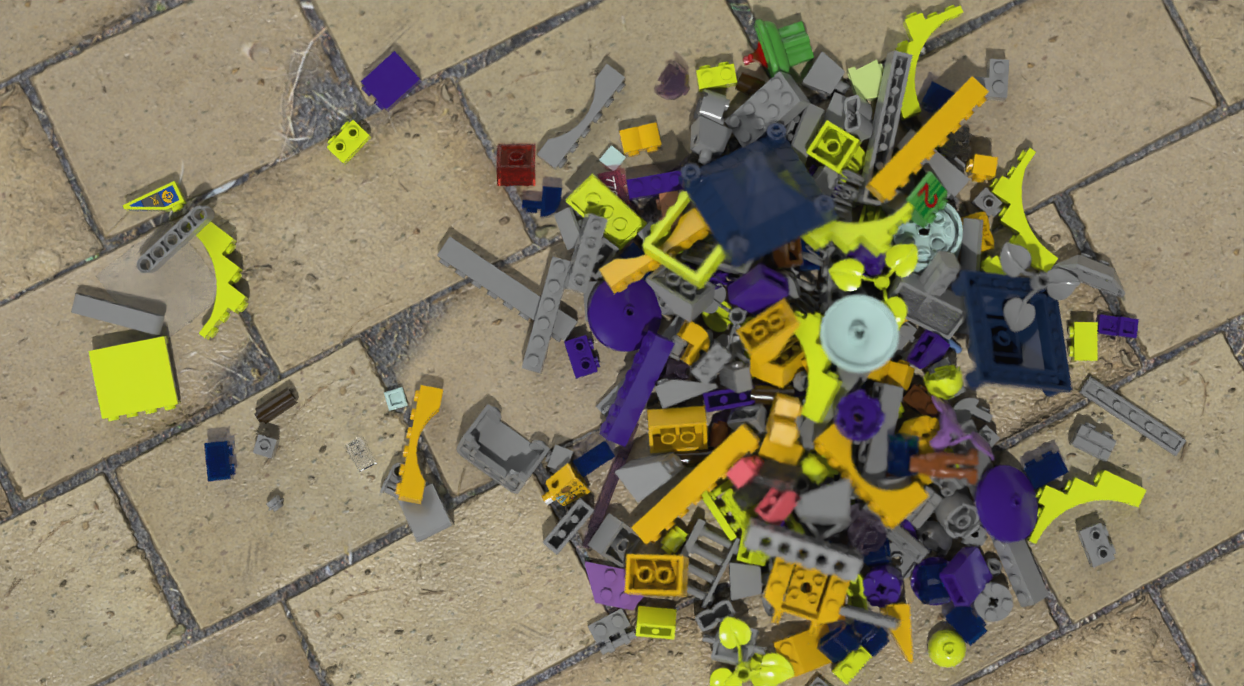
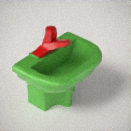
M756 19L754 29L758 38V47L755 52L743 57L744 65H750V63L758 62L769 71L772 79L779 71L789 74L790 67L812 61L814 55L803 22L801 21L778 29L772 21Z

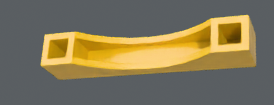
M694 208L680 217L672 235L657 249L674 258L677 253L689 249L696 241L706 238L711 231L697 209ZM646 254L631 259H614L600 268L599 271L615 294L624 291L632 282L641 280L649 271L658 269L661 263Z
M421 385L420 391H415L414 401L417 402L416 409L412 408L410 420L414 421L413 426L408 427L406 438H409L410 441L409 446L405 445L403 457H406L405 464H401L399 475L402 476L401 483L397 482L395 494H399L398 500L416 504H421L425 480L420 473L417 463V443L426 424L439 413L443 389Z

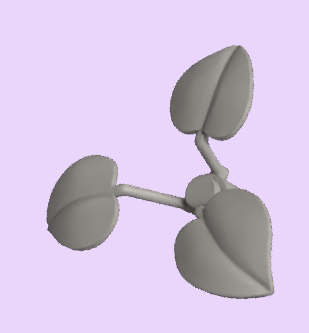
M1006 242L1001 249L1000 264L1007 275L1017 277L1022 273L1032 277L1030 285L1033 291L1023 301L1019 298H1013L1007 301L1004 306L1005 320L1013 332L1021 331L1032 323L1035 317V308L1026 302L1038 290L1047 288V293L1051 298L1064 300L1081 283L1073 274L1059 268H1054L1047 273L1037 275L1034 272H1026L1025 270L1031 265V255L1024 247Z
M722 286L715 290L713 303L703 312L712 314L716 312L718 306L729 312L728 318L733 323L730 336L721 334L716 340L732 355L730 358H734L736 353L742 354L741 348H745L740 337L733 336L737 324L744 321L745 314L748 312L740 308L731 310L722 305L721 303L726 299V291Z

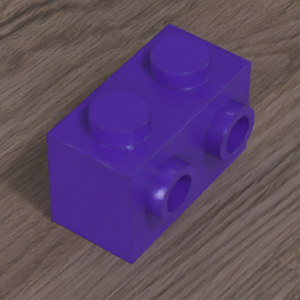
M584 335L564 342L576 379L598 372L597 368L600 367L597 356L593 357L591 350L594 349L591 338L587 339V336Z

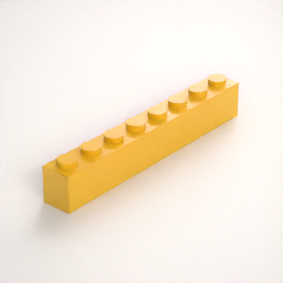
M971 76L865 188L881 203L886 199L890 201L897 194L895 189L899 185L903 188L910 180L908 176L912 172L916 174L923 167L921 162L924 159L929 160L936 153L934 149L938 145L942 147L949 140L946 136L950 132L954 134L962 126L959 123L963 119L967 121L975 113L972 109L976 105L980 107L987 100L985 96L989 91Z
M744 423L635 523L631 529L646 545L649 542L654 544L662 537L659 534L664 529L668 531L676 524L673 520L678 516L682 518L690 511L688 507L692 503L694 505L698 504L703 499L701 495L706 490L711 492L717 486L715 482L720 477L724 480L729 469L744 458L743 456L748 451L752 454L760 447L757 443L761 439Z

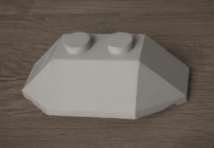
M1081 253V255H1076L1052 267V269L1059 268L1068 271L1081 283L1119 298L1125 296V291L1115 269L1109 267L1110 263L1099 260V262L1092 260V256Z

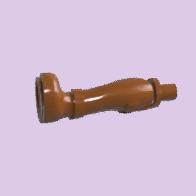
M971 448L966 455H963V453L931 452L923 455L919 454V456H910V472H918V474H924L933 478L962 479L963 477L967 479L969 484H976L977 468L946 466L948 464L978 466L977 448Z

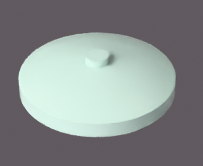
M853 295L840 299L826 312L820 327L821 345L827 357L838 367L853 373L871 372L882 367L894 354L898 344L899 331L894 315L882 302L869 296Z

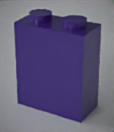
M394 51L360 82L363 84L361 89L368 96L372 94L376 99L374 103L381 111L385 109L389 112L422 81Z
M759 264L728 286L729 302L758 316L790 294L788 278L763 264Z
M962 547L939 574L955 606H970L983 591L985 584L993 579L978 547Z

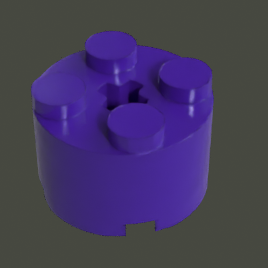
M860 244L856 250H850L847 253L846 259H854L862 263L864 266L862 275L871 277V275H878L882 272L886 263V253H881L876 257L863 244Z
M886 563L873 566L863 581V594L869 604L873 607H885V605L894 604L898 600L903 588L902 574L898 569Z

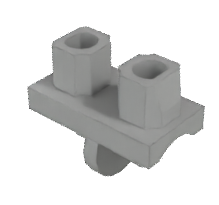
M955 464L946 465L947 467L957 468ZM930 478L933 483L943 486L941 492L944 496H951L955 490L962 489L964 483L957 478Z

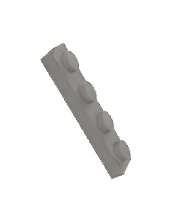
M868 504L859 512L917 564L928 554L929 551L925 546L916 541L907 530L899 525L893 530L890 527H886L878 514L873 513L868 508Z

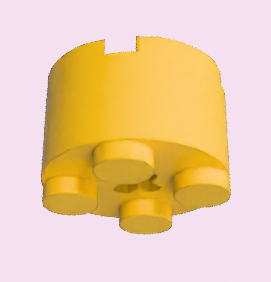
M920 416L906 420L901 424L902 427L898 430L897 440L901 450L907 452L908 456H919V454L936 452L929 442L941 429L936 418Z

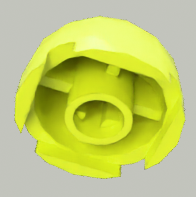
M944 365L934 368L935 372L929 374V371L923 376L924 383L931 395L948 400L952 399L962 388L963 376L960 366L956 369L955 365Z
M938 630L928 641V655L940 667H954L961 663L965 657V640L954 630Z

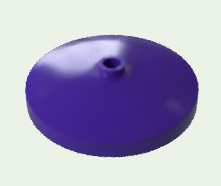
M604 280L594 289L590 296L587 318L592 333L601 344L615 351L629 352L640 349L642 339L647 335L648 330L655 333L658 332L662 311L653 288L644 280L634 281L624 291L615 294Z
M1000 465L988 469L979 479L976 488L975 503L979 519L985 530L996 540L1004 543L1021 541L1030 535L1037 521L1038 505L1034 489L1028 478L1015 467Z

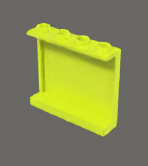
M167 336L88 351L102 419L108 418L109 422L119 420V416L125 414L127 418L139 416L138 412L145 411L146 414L155 413L157 408L164 407L165 410H171L181 403L177 397L167 347Z

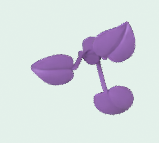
M931 395L935 406L942 412V428L929 441L933 449L937 452H942L947 446L952 447L954 444L970 439L977 448L990 456L991 460H994L993 452L988 442L974 431L966 435L962 426L956 422L957 415L953 407L944 399ZM950 432L960 436L961 438L951 441L953 439V436L950 434Z

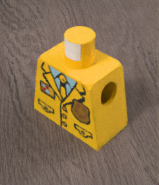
M567 463L546 480L549 491L541 497L547 505L557 500L562 506H566L591 491L584 477Z

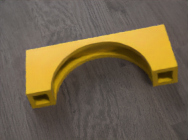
M853 414L854 420H855L856 422H861V421ZM835 423L832 424L813 442L816 452L828 460L829 466L841 474L842 480L849 479L851 481L855 494L866 501L868 508L873 513L878 514L886 527H890L893 530L921 505L929 495L917 482L907 488L895 491L881 490L865 482L855 470L851 459L852 440L845 438L838 431Z

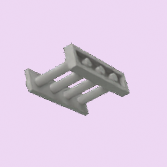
M698 518L679 556L688 558L690 553H696L721 566L715 577L690 563L688 565V572L712 583L707 594L687 584V593L703 600L701 607L706 608L707 605L711 606L715 598L712 594L733 553L736 555L738 553L740 539L735 538L734 542H731L708 530L704 526L705 521ZM698 536H705L730 549L725 560L699 547L695 543Z

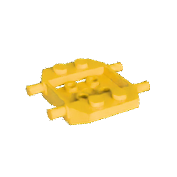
M800 549L798 553L802 554L803 549ZM776 556L763 597L775 611L771 622L779 624L782 613L786 612L811 620L808 634L816 636L820 624L838 621L840 609L851 580L844 581L838 576L831 574L819 612H816L828 575L815 568L807 569L796 562L788 563L783 558ZM796 564L795 569H794V572H793V575H792V578H791V581H790V584H789V587H788V590H787V586H788V583H789V580H790V577H791V574H792L794 565ZM804 582H808L811 585L808 593H803L800 589Z

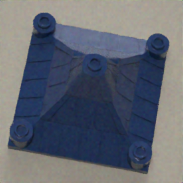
M780 123L769 125L767 136L750 143L701 168L695 164L685 165L681 170V176L678 177L681 186L686 191L734 269L838 219V214L834 210V200L830 196L824 195L787 140L785 126Z
M963 270L960 272V276L952 281L951 288L954 294L959 297L965 296L968 325L970 328L968 355L974 361L975 367L965 374V383L970 389L975 390L986 384L1042 390L1048 397L1073 391L1059 301L1048 295L1047 288L1038 290L1026 302L1035 308V317L1032 323L1021 331L1013 332L1005 320L1004 306L1007 301L1013 298H1019L1023 301L1033 291L1030 285L1031 278Z

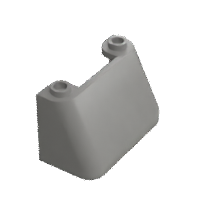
M487 404L464 434L456 450L460 456L508 491L518 494L547 455L550 448L541 440H534L532 443L527 441L500 421L502 416L498 408Z

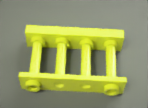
M731 479L711 492L705 491L701 495L703 497L702 500L730 541L737 537L735 533L738 532L737 529L740 526L736 521L728 524L724 518L727 516L726 513L729 512L726 505L717 507L714 501L717 496L735 485ZM755 493L748 496V498L752 497L756 504L760 502ZM756 513V514L752 515L751 518H755V517H757L759 514Z
M768 474L762 475L758 482L738 493L729 489L721 497L744 534L751 516L757 513L755 509L760 502L749 509H744L740 502L743 498L761 488L768 494L773 487V481ZM790 513L784 520L789 530L804 535L802 525L797 523ZM755 551L762 563L770 558V556H767L762 551Z

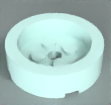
M947 203L943 210L939 209L932 224L928 223L925 227L929 231V235H919L918 231L922 227L910 220L906 224L902 223L897 233L892 236L891 247L898 244L916 245L918 260L913 273L917 275H922L938 251L952 252L956 258L959 255L962 245L963 226L957 211L949 203Z

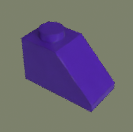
M925 329L905 361L922 369L941 361L950 344L939 335Z

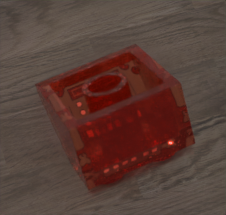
M497 144V186H536V144Z

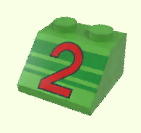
M930 171L906 200V203L908 202L913 206L911 220L925 229L928 223L932 224L939 209L943 210L948 203L947 191Z

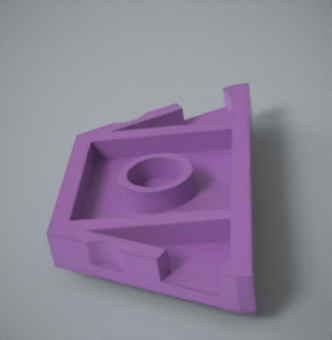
M585 561L595 603L634 610L644 596L625 593L626 569Z

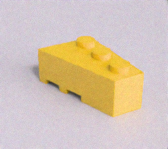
M794 337L788 340L779 354L762 367H759L750 356L751 376L783 388L794 379L798 372H802L805 369L801 360L806 355L799 339Z

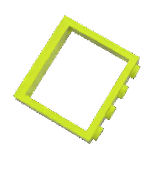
M682 191L675 205L670 206L664 219L656 224L651 236L648 235L645 238L643 249L645 254L702 289L726 257L719 244L697 273L655 247L691 201L686 191Z

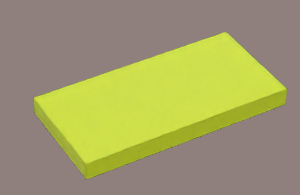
M593 173L565 199L583 218L585 214H593L608 219L603 236L618 247L619 250L647 225L645 220Z

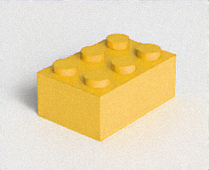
M705 406L647 410L650 453L708 449Z
M627 554L625 593L642 596L687 597L689 558L672 555Z

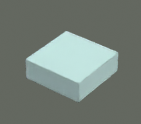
M611 145L599 161L615 172L626 157Z
M403 387L384 392L389 411L408 406Z

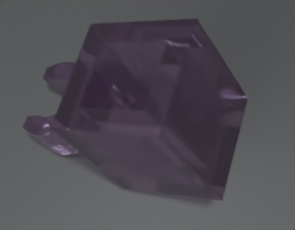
M667 359L659 377L685 381V379L689 378L686 372L690 365L683 361Z

